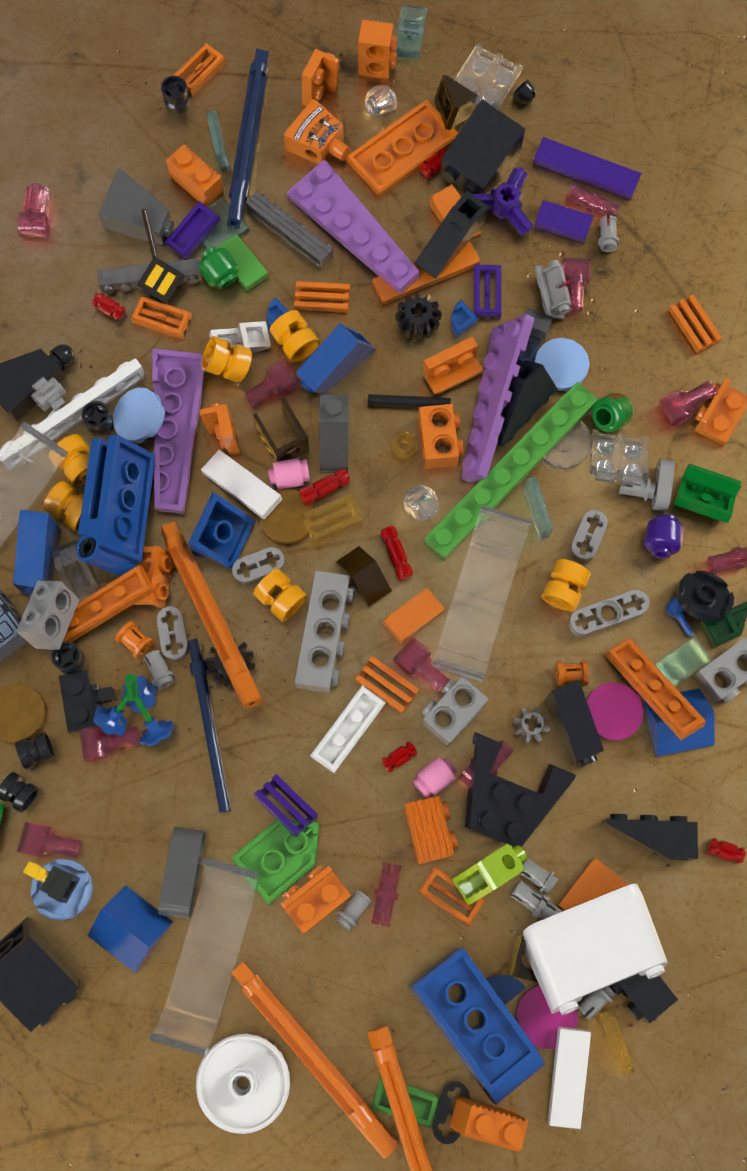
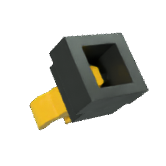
M31 861L27 863L23 870V873L43 882L40 888L41 891L62 903L68 902L80 880L79 877L61 868L53 866L49 872L47 869Z

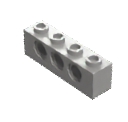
M315 571L294 682L296 688L330 694L331 686L337 687L340 669H335L337 658H342L345 641L340 640L341 631L347 630L350 613H345L347 602L352 603L355 589L354 585H350V576ZM328 599H334L339 603L338 607L334 610L325 609L323 604ZM327 626L332 628L334 633L329 638H321L318 635L319 629ZM323 654L329 658V661L325 666L318 667L313 664V658L316 655Z

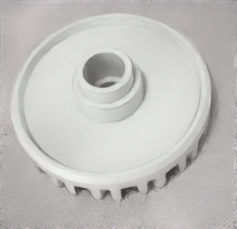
M238 1033L222 1039L206 1053L197 1072L196 1094L202 1111L214 1125L231 1133L246 1134L265 1128L278 1117L288 1099L291 1085L288 1063L285 1061L283 1053L277 1049V1046L269 1042L267 1038L260 1037V1035ZM240 1077H246L249 1080L247 1088L242 1089L239 1087L238 1079Z

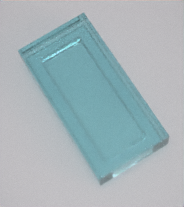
M217 111L207 112L218 165L222 172L230 171V161Z
M535 477L526 479L523 491L539 540L549 538L553 526L538 480Z

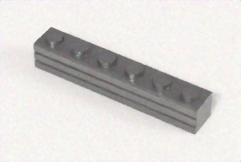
M255 192L246 201V208L250 214L323 269L333 258V249L327 242L323 243L318 235L310 233L304 224L297 223L293 216L289 213H284L279 205L272 204L266 195Z
M199 258L165 262L184 274L179 285L182 283L195 284L198 281H202V274L198 268ZM149 264L98 270L101 292L111 294L114 291L122 290L128 292L131 289H141L136 285Z

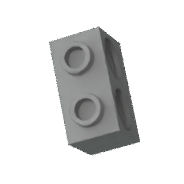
M37 581L16 632L36 649L59 650L80 599L61 581Z
M745 637L693 675V678L714 704L721 699L725 703L729 702L740 693L737 687L744 682L747 684V671L741 670L737 665V659H743L747 662V639ZM715 675L722 676L725 679V688L716 685L714 681Z
M463 676L457 682L452 679L442 690V693L445 694L438 703L433 700L422 712L425 715L422 724L447 747L485 707L489 700ZM464 692L469 695L471 702L465 706L459 705L455 701V695ZM441 713L447 714L451 719V724L448 727H440L435 722V717Z

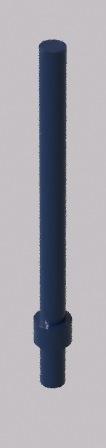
M192 639L188 641L192 661L189 664L191 676L195 677L219 813H226L231 811L206 678L208 667L206 660H203L200 640Z

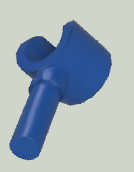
M677 597L673 598L667 604L666 611L680 622L685 633L690 637L694 635V632L682 613L684 609L679 605Z

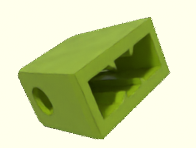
M506 844L452 880L466 903L470 905L523 872L524 866L522 863L527 860V855L522 847L517 845L512 848L511 845Z

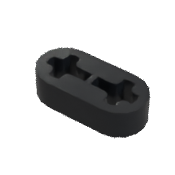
M453 1080L446 1083L440 1094L432 1130L435 1138L443 1144L454 1143L460 1136V1133L454 1131V1133L448 1132L447 1137H443L441 1129L438 1128L439 1123L444 1124L447 1115H453L454 1110L449 1109L451 1099L447 1096L448 1091L453 1092L455 1087H459L460 1094L464 1098L470 1099L469 1090L460 1081Z

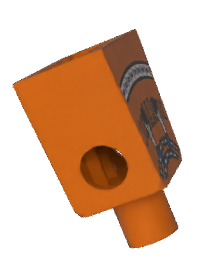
M315 99L310 101L283 134L285 150L316 164L323 160L327 161L331 155L343 161L350 151V147L342 142L344 139L342 123Z

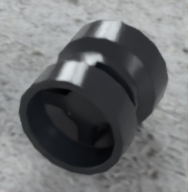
M175 75L165 78L161 84V91L166 109L175 114L185 112L190 106L185 80Z
M92 401L86 404L82 410V419L89 432L97 437L109 435L113 431L114 424L107 405L100 401Z
M63 641L59 650H52L51 652L53 664L64 674L82 671L86 665L85 654L70 641Z
M45 731L35 734L33 740L24 738L15 742L16 751L24 769L34 767L36 762H39V758L45 762L55 758L51 741Z
M16 772L10 773L0 784V799L4 802H11L13 808L20 813H23L30 807L39 792L38 787L32 783L26 784L23 782L22 776Z

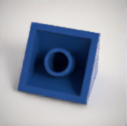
M211 493L188 542L193 555L232 570L233 564L238 560L256 520L218 494Z
M700 688L680 692L706 720L705 726L683 740H680L644 699L642 700L656 757L715 745L714 710Z
M125 885L100 910L87 936L136 973L173 924V921L167 916L159 915L158 909Z

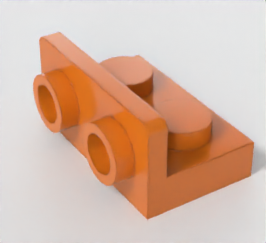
M315 49L302 73L303 106H307L312 99L319 101L324 93V89L336 94L339 83L340 60L331 53Z
M473 336L424 360L422 374L434 395L437 396L482 374L483 368L476 358L478 344Z
M728 377L724 379L722 384L715 383L708 395L712 401L709 406L703 404L695 418L699 423L694 430L723 447L747 408V395L728 386L731 381Z
M214 403L206 406L205 409L199 410L200 417L208 434H216L221 448H226L230 457L241 455L235 423L227 404Z
M146 546L143 548L142 562L137 563V566L140 565L144 568L154 592L133 605H153L163 609L166 607L169 596L173 560L168 551L158 546Z
M320 865L306 876L309 882L299 888L296 884L282 895L285 901L280 905L303 934L351 897V894L329 866L323 869Z

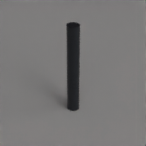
M368 394V405L419 408L451 404V398Z

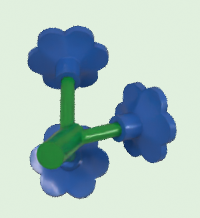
M126 675L123 685L124 694L118 706L113 708L99 706L95 710L96 715L93 718L95 724L100 726L104 733L108 735L115 733L119 736L126 732L125 727L128 724L126 718L122 716L124 713L123 708L130 706L133 712L141 713L145 719L144 724L147 727L143 731V736L139 739L142 745L154 746L158 744L161 740L167 739L174 728L172 721L160 720L157 722L155 717H151L146 708H152L156 703L154 696L157 693V687L153 683H148L147 678L143 676Z

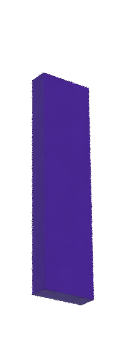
M545 137L542 138L533 160V164L630 200L642 174Z

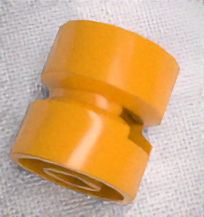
M291 310L281 315L270 327L271 335L279 345H283L282 349L292 363H298L310 357L320 345V340L312 329L307 328V322L297 310Z
M212 336L204 349L201 368L203 371L215 375L223 373L224 378L240 383L245 378L250 367L251 349L238 344L230 346L229 341Z
M79 434L65 437L50 452L51 458L60 469L64 470V475L75 488L85 486L90 450Z
M60 481L48 493L44 501L43 511L49 513L57 520L63 519L65 525L78 533L84 493L79 494L77 488L65 481Z
M556 560L551 572L553 580L547 581L541 598L558 609L569 612L576 611L582 597L579 591L586 588L591 572L584 566L571 560Z
M279 568L268 573L253 592V596L264 606H271V613L282 623L289 620L303 606L308 597L296 584L290 585V578Z

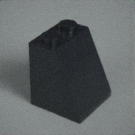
M482 99L442 157L440 174L449 183H455L462 188L465 193L468 191L471 194H490L491 190L497 186L520 159L525 128Z
M26 917L0 940V1002L32 1032L37 1026L42 1027L48 1023L54 1014L53 1012L60 1005H67L75 998L78 993L79 983L76 975L30 919Z

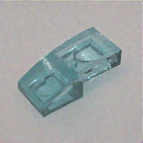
M402 5L397 32L396 52L398 57L419 60L427 8Z
M694 637L656 663L655 666L674 686H677L713 661V659L698 639Z

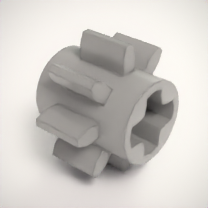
M42 377L32 385L35 392L31 394V397L43 411L49 408L56 411L66 403L62 399L66 391L55 378L52 377L47 381Z
M535 707L529 713L525 708H522L521 715L523 718H514L513 720L514 724L519 725V729L514 735L518 736L521 734L524 736L525 744L534 737L538 743L541 742L542 736L540 732L548 733L550 731L548 726H544V721L549 716L538 714V707ZM530 719L534 720V725L538 727L533 732L528 730L529 725L524 724Z

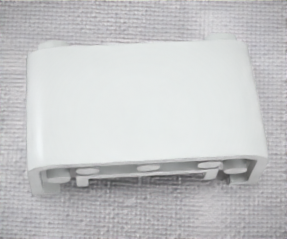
M637 884L627 885L538 921L523 931L526 941L524 946L525 954L552 1014L558 1011L561 1012V1015L573 1012L579 1008L577 1003L581 1001L583 996L638 973L640 976L647 975L648 979L655 978L665 972L664 967L668 964L646 902Z

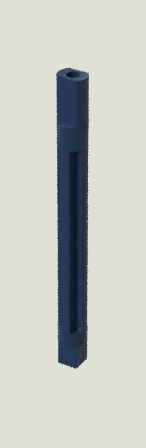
M257 48L254 62L250 66L229 191L231 201L227 226L235 229L240 228L244 202L248 198L268 75L267 60L269 51Z

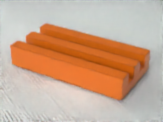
M206 43L174 75L184 79L195 68V71L185 80L188 94L193 97L226 64V57ZM209 53L211 54L203 63H200Z
M296 281L294 310L348 313L350 284ZM301 299H315L317 301L334 300L344 302L343 304L301 301Z
M694 294L690 295L688 299H682L678 304H673L669 307V312L696 353L721 341V335ZM681 309L688 317L693 329L697 331V333L703 340V344H701V342L699 341V339L697 338V336L695 335V333L683 317L682 313L680 312Z
M141 295L132 314L131 321L134 324L182 340L184 331L188 328V322L192 319V313ZM143 306H147L165 312L167 314L182 318V321H178L176 319L167 317L166 315L160 314L158 312L155 313L149 311L147 309H144ZM145 317H148V318H151V319H154V320L163 322V323H165V324H162V323H159V322H156V321L147 319V318H145Z
M371 656L369 662L355 678L356 682L364 685L401 714L404 713L419 692L416 686L373 656ZM373 666L407 689L410 694H405L371 668ZM369 675L404 700L402 705L367 681L365 676Z
M434 866L418 892L467 926H470L486 900L480 898L475 901L477 903L474 907L468 905L464 900L433 880L437 875L458 890L452 880L453 878ZM428 887H433L470 912L469 916L466 917L427 890Z

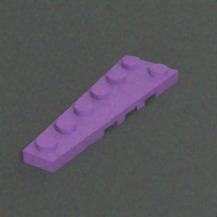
M323 160L287 192L290 201L399 294L404 292L419 278L418 269L327 161Z
M528 314L494 327L489 335L490 343L484 360L483 377L478 388L479 396L473 411L474 420L468 436L466 457L462 464L463 472L461 479L469 483L487 478L498 442V436L504 422L501 412L507 403L510 402L512 392L508 391L512 378L517 377L520 366L516 364L520 351L526 350L535 318Z
M162 349L152 350L154 393L161 398V404L165 410L163 424L157 434L154 435V502L156 511L184 514L199 410L206 371H203L201 368L203 356L201 353Z

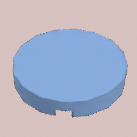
M566 338L551 339L544 343L537 351L535 358L536 363L543 364L558 388L557 390H564V392L569 391L576 382L582 384L587 376L590 365L588 354L583 347L574 340Z
M138 387L124 394L115 406L113 414V424L117 434L132 443H142L148 437L152 438L156 435L163 424L165 415L159 395L147 388Z
M57 859L49 862L47 865L45 864L43 868L49 872L55 866L79 877L80 880L68 902L62 903L41 891L40 888L43 882L33 878L30 893L36 909L40 914L53 920L64 921L75 918L86 909L91 901L93 884L90 874L84 866L73 860Z

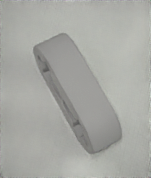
M662 458L658 460L654 480L656 486L652 499V510L666 512L669 508L675 468L674 460Z
M588 511L580 522L570 547V554L577 562H589L598 550L608 523L607 517L601 511ZM595 518L598 520L597 525L599 526L591 534L588 532L590 528L589 522ZM587 539L589 540L587 546L589 551L582 555L579 553L580 548L577 546H581L584 540Z
M270 547L242 557L233 564L232 573L234 579L240 585L245 586L257 583L272 570L279 568L282 571L284 569V555L279 549ZM273 555L274 559L279 558L276 561V567L272 568L270 564L260 566L268 562V556ZM244 565L248 569L257 566L256 569L249 571L250 576L247 578L243 574L238 575L241 572V567Z
M167 606L160 610L157 615L161 650L169 661L179 662L185 659L189 652L185 620L178 608ZM169 614H173L175 618H178V620L174 621L175 631H170L168 624L163 623L164 620L168 619ZM172 637H176L178 645H183V648L178 649L177 655H173L172 651L168 650V648L172 647Z

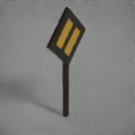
M142 209L141 213L153 259L136 286L167 304L184 274L158 258L147 210Z

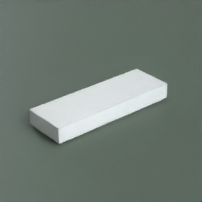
M220 449L201 469L205 476L263 520L283 500L279 493Z
M362 685L310 756L335 774L385 706L386 701Z
M558 1026L547 1121L550 1126L581 1129L591 1038L589 1030Z

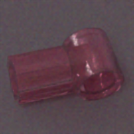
M32 183L26 187L23 212H19L17 218V230L20 237H49L50 218L48 212L51 191L42 184Z

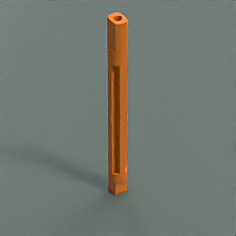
M175 521L162 525L161 534L165 540V545L243 708L248 709L259 705L263 701L260 692L184 536L181 535Z
M242 962L230 973L242 987L241 991L383 1159L388 1157L400 1144L260 977L254 975L246 964Z
M388 1025L376 1027L368 1031L367 1034L410 1171H432Z

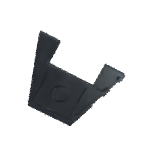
M474 732L472 741L475 744L474 758H471L470 763L472 780L471 788H468L465 827L515 847L518 845L522 847L570 786L576 775L549 764L538 792L496 776L491 771L502 743Z

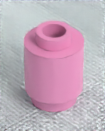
M299 458L272 462L273 468L268 469L271 486L277 485V490L303 486L304 482H310L306 459L299 460Z
M437 756L416 773L417 777L412 782L425 799L431 796L435 797L456 780L454 774L457 772V769L447 757L442 760Z

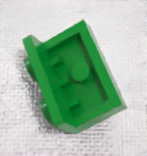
M688 464L679 482L674 505L728 523L732 517L735 499L742 482L702 467Z

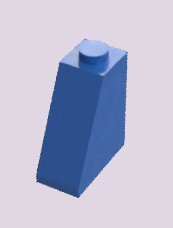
M340 323L298 369L296 374L302 379L300 384L308 392L325 394L376 349L359 331Z
M20 510L13 585L21 591L22 595L31 597L37 581L52 580L62 530L49 513Z

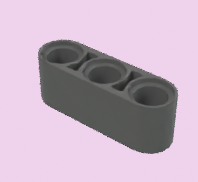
M174 827L160 896L159 915L190 919L204 849L205 831Z

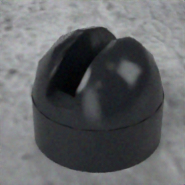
M526 80L515 90L513 96L520 103L528 104L536 96V90L531 82Z
M60 344L49 352L63 364L62 369L71 364L74 359L72 348L66 344Z

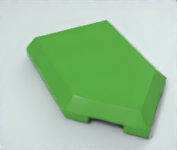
M276 819L231 857L268 905L316 865L320 822H312L295 838ZM290 820L296 827L300 825L298 821Z

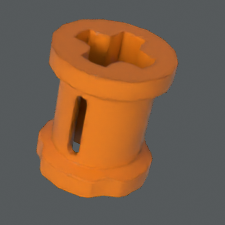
M133 621L126 623L115 636V640L118 643L122 642L133 652L132 656L135 659L142 657L154 643L151 637L144 636L136 628V624Z
M586 660L570 664H563L562 661L556 662L557 687H562L564 684H569L576 680H579L582 686H588L589 670Z

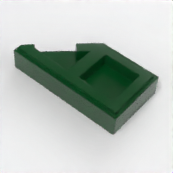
M747 602L733 607L726 618L718 622H701L713 648L742 635L747 618Z

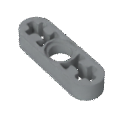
M631 590L578 609L571 615L568 621L569 630L575 636L585 637L641 617L649 608V598L643 591ZM632 598L635 601H641L642 604L639 606L638 611L635 607H630L624 611L626 616H623L622 607L628 605ZM605 606L614 608L616 619L612 621L605 620L601 615V609ZM591 611H595L596 620L589 622L585 630L582 626L575 625L579 616L583 620H587L594 615Z

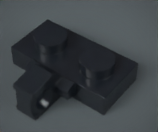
M88 670L59 676L68 733L74 734L99 728L93 721L96 715L95 710L102 706L101 704L117 701L115 689L113 687L99 689L98 684L91 683Z

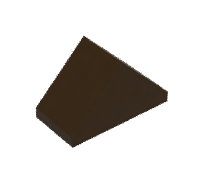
M443 75L435 95V100L445 129L452 130L469 117L478 95L448 75Z
M360 546L336 561L344 575L350 576V583L355 586V590L368 607H371L392 592L376 560Z

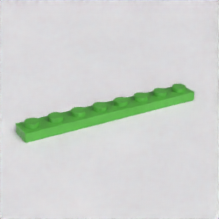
M576 382L488 472L487 478L482 479L424 538V542L446 560L588 414L598 398L579 382Z

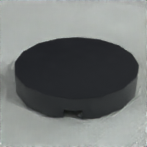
M696 571V573L692 574L687 573L681 579L676 589L679 605L686 613L701 621L718 622L726 618L734 606L733 592L730 593L727 589L728 584L710 572Z

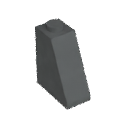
M117 169L98 214L103 228L148 241L141 213L142 209H146L154 243L164 246L166 238L172 234L174 229V222L171 220L169 209L123 170Z
M320 394V472H336L339 469H346L348 472L349 395Z

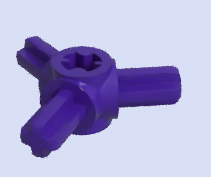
M522 167L514 168L507 182L502 183L497 189H492L490 194L472 195L489 206L488 210L491 211V214L503 220L509 219L520 235H526L533 229V224L521 210L523 204L520 201L522 196L520 189L527 178V173Z

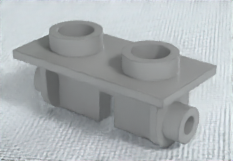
M558 260L549 262V267L547 268L536 265L537 283L540 287L543 300L542 306L546 315L564 320V314L570 312L572 303L568 288L566 286L558 287L566 282L563 265Z

